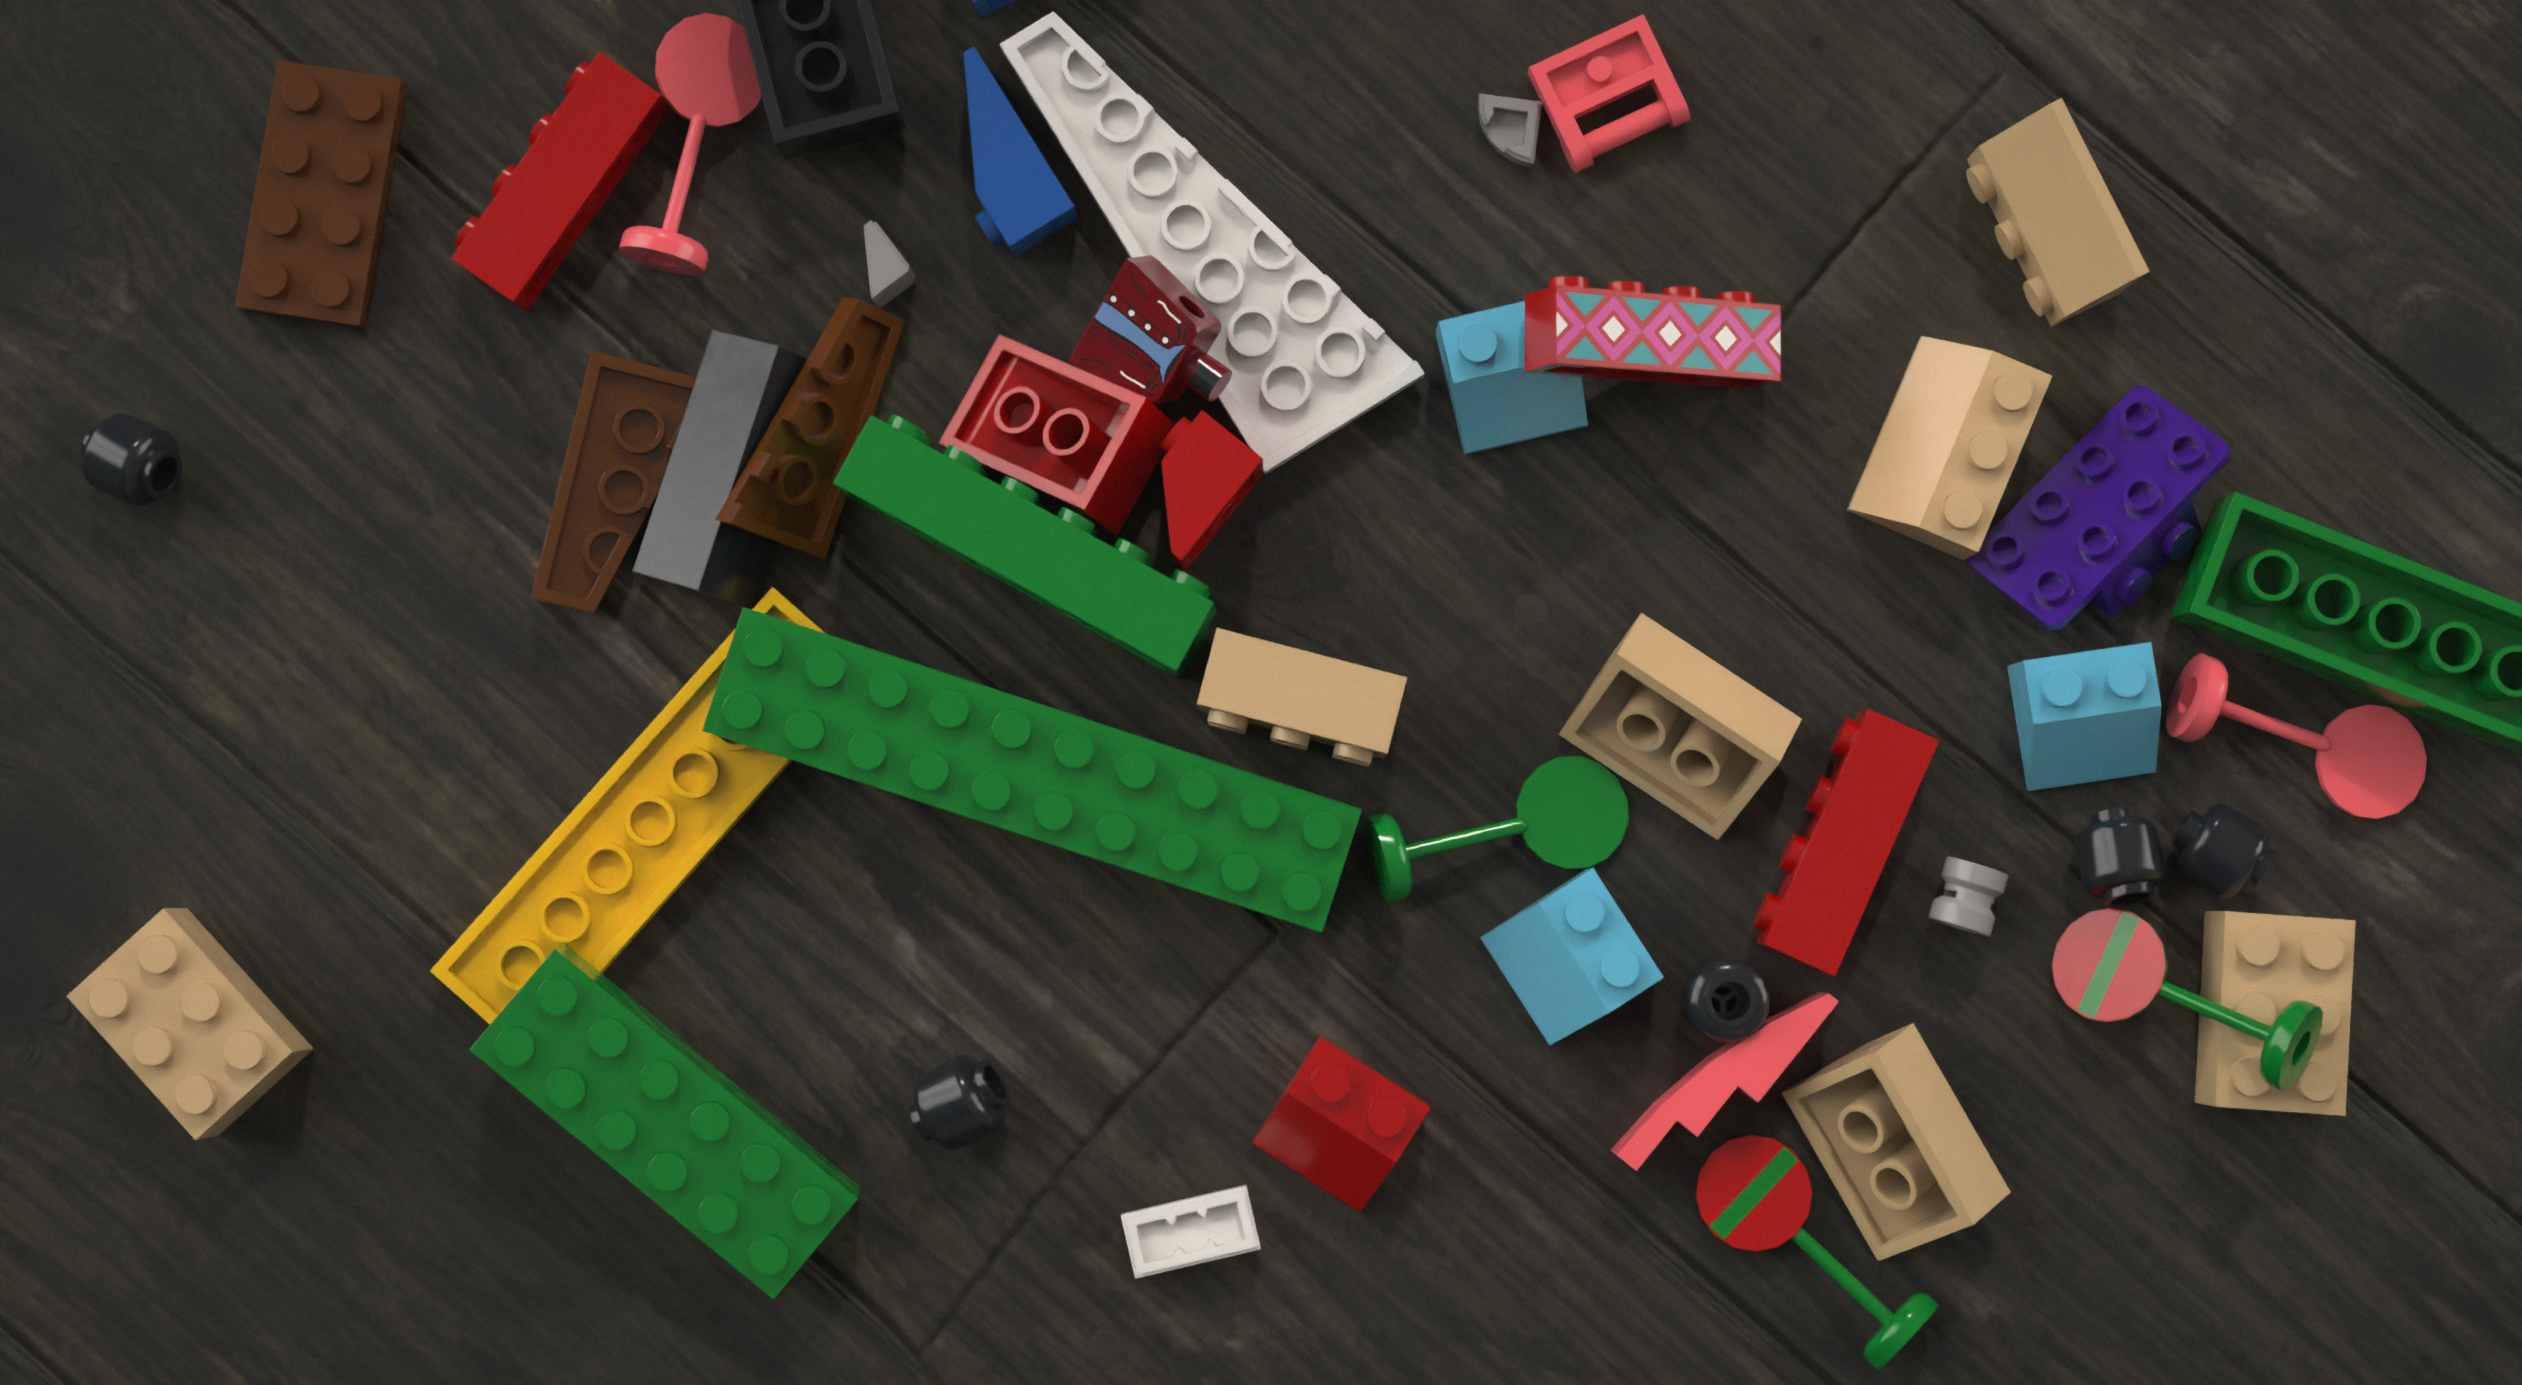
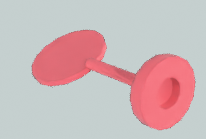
M708 13L684 18L665 34L656 52L655 76L661 94L676 114L690 121L662 229L640 225L630 227L624 231L618 250L623 256L640 264L665 272L687 276L704 275L708 262V252L699 242L677 233L705 126L718 128L739 122L757 107L762 97L744 26L727 16Z
M2203 653L2194 656L2183 668L2169 699L2166 712L2168 735L2182 741L2194 742L2203 738L2221 715L2316 749L2315 767L2321 788L2335 806L2352 816L2379 819L2396 814L2415 799L2425 780L2427 756L2422 737L2408 718L2390 707L2367 704L2344 710L2328 723L2321 735L2226 701L2228 691V672L2226 667L2219 659Z

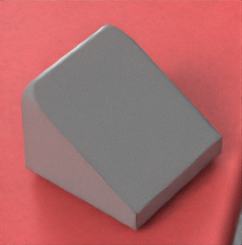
M870 220L864 225L869 286L872 300L878 308H881L914 284L916 276L878 223H873Z

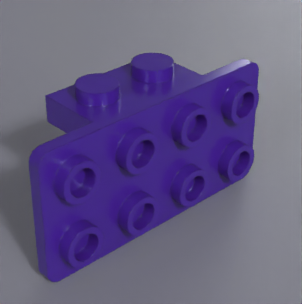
M2136 386L1986 534L1979 552L1967 558L1970 568L2050 630H2060L2065 627L2091 599L2094 605L2114 618L2127 604L2136 603L2146 594L2151 586L2153 577L2171 559L2181 558L2194 544L2201 526L2191 499L2229 462L2231 453L2228 444L2150 388Z

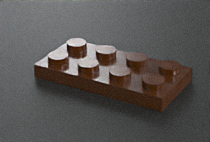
M277 60L235 301L236 308L246 312L366 330L408 86L402 79Z

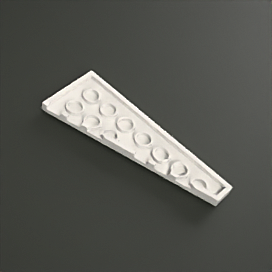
M1054 11L1000 43V48L1130 258L1152 255L1158 259L1220 321L1222 325L1221 331L1208 354L1232 370V376L1226 388L1217 398L1246 445L1263 458L1265 475L1424 378L1425 373L1416 360L1413 361L1396 345L1372 318L1369 319L1341 292V288L1330 277L1324 275L1292 244V241L1228 179L1225 180L1198 154V150L1174 131L1140 94L1137 95L1106 65V62Z

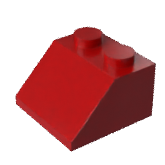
M1203 410L1193 422L1189 421L1186 417H1182L1171 429L1160 446L1164 449L1162 454L1164 458L1161 460L1171 553L1175 565L1183 572L1188 570L1264 475L1263 458Z
M1319 1035L1252 1141V1144L1358 1212H1361L1394 1167L1431 1107L1418 1096L1322 1035Z

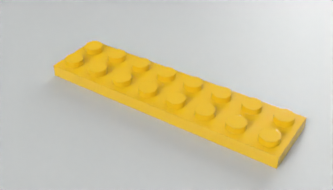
M774 587L752 609L825 633ZM735 629L430 970L432 974L487 1023L491 1024L551 952L562 943L568 945L603 974L792 761L702 731Z

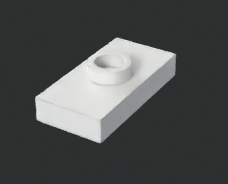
M1246 1184L1121 1214L1135 1279L1261 1249Z

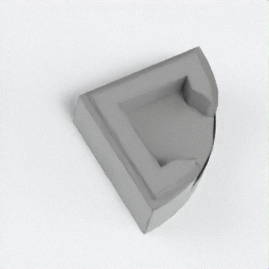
M1479 94L1478 116L1487 140L1498 153L1515 164L1533 168L1542 102Z

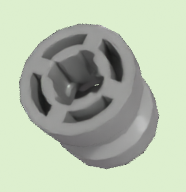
M1946 857L1941 872V877L1945 882L1943 888L1945 891L1943 895L1933 899L1928 918L1963 931L1990 937L1996 920L1990 908L1994 904L1995 898L2004 894L2009 875L1980 864L1954 857Z

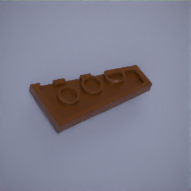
M848 297L842 298L715 520L806 555L826 559L846 495L833 482L870 415L873 416L905 320L862 300Z
M591 351L531 599L592 614L596 613L656 500L696 380L695 376Z

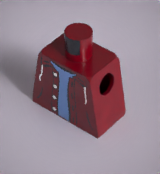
M1152 255L1126 258L1068 359L1076 367L1147 397L1152 403L1156 404L1178 400L1184 394L1187 387L1207 401L1212 402L1223 392L1232 376V370L1208 354L1221 331L1222 325L1220 321Z

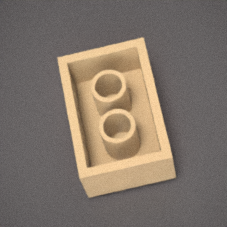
M1217 628L1197 705L1199 711L1209 713L1207 719L1209 726L1243 735L1246 733L1248 724L1272 730L1270 741L1273 743L1307 751L1309 741L1312 740L1335 746L1332 758L1369 767L1372 757L1384 759L1388 754L1407 677Z
M163 908L66 996L194 1140L220 1135L313 1050V1047L188 908Z
M2205 911L2201 997L2272 1027L2275 1019L2287 1005L2293 1001L2303 1000L2321 1007L2323 1021L2318 1042L2304 1072L2291 1088L2281 1091L2265 1083L2260 1074V1056L2264 1041L2199 1014L2195 1103L2226 1108L2346 1115L2356 920L2231 911Z

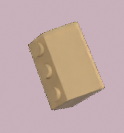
M2062 98L2048 104L1979 145L1967 158L1970 168L1966 170L1969 185L1981 203L1988 201L1999 223L1995 226L1998 243L2010 260L2017 258L2027 278V281L2023 283L2025 296L2031 308L2038 316L2045 314L2051 327L2120 294L2150 272Z
M1921 336L1847 511L1962 560L1978 553L2052 375L1993 350Z
M1641 613L1615 648L1563 726L1559 735L1716 840H1719L1780 763L1802 718Z
M1914 1023L1864 1044L1782 1092L1783 1097L1877 1261L1974 1225L2011 1193Z

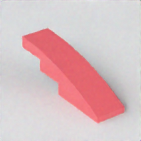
M1818 992L1767 1017L1763 1026L1751 1037L1735 1043H1726L1705 1057L1655 1100L1610 1151L1637 1171L1676 1122L1689 1133L1698 1137L1735 1089H1738L1750 1100L1759 1102L1839 1001L1829 993Z

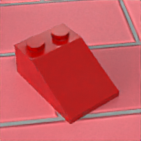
M999 334L938 444L945 449L948 445L962 450L982 462L981 467L1002 480L1005 476L1013 478L1039 494L1038 498L1058 510L1061 507H1065L1094 523L1096 528L1117 537L1164 452V449L1160 447L1163 440L1175 424L1147 397Z

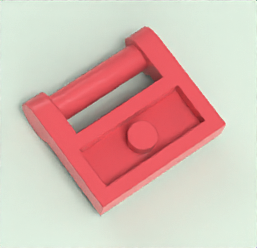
M1644 14L1530 66L1527 72L1560 140L1566 160L1574 173L1592 166L1593 158L1661 126L1668 124L1671 128H1674L1690 120V112ZM1648 85L1652 86L1658 101L1582 135L1575 119Z

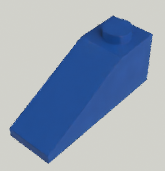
M973 46L963 52L975 190L979 202L984 211L974 217L993 248L995 249L1005 243L1015 258L1071 224L1078 217L1072 201L978 51Z

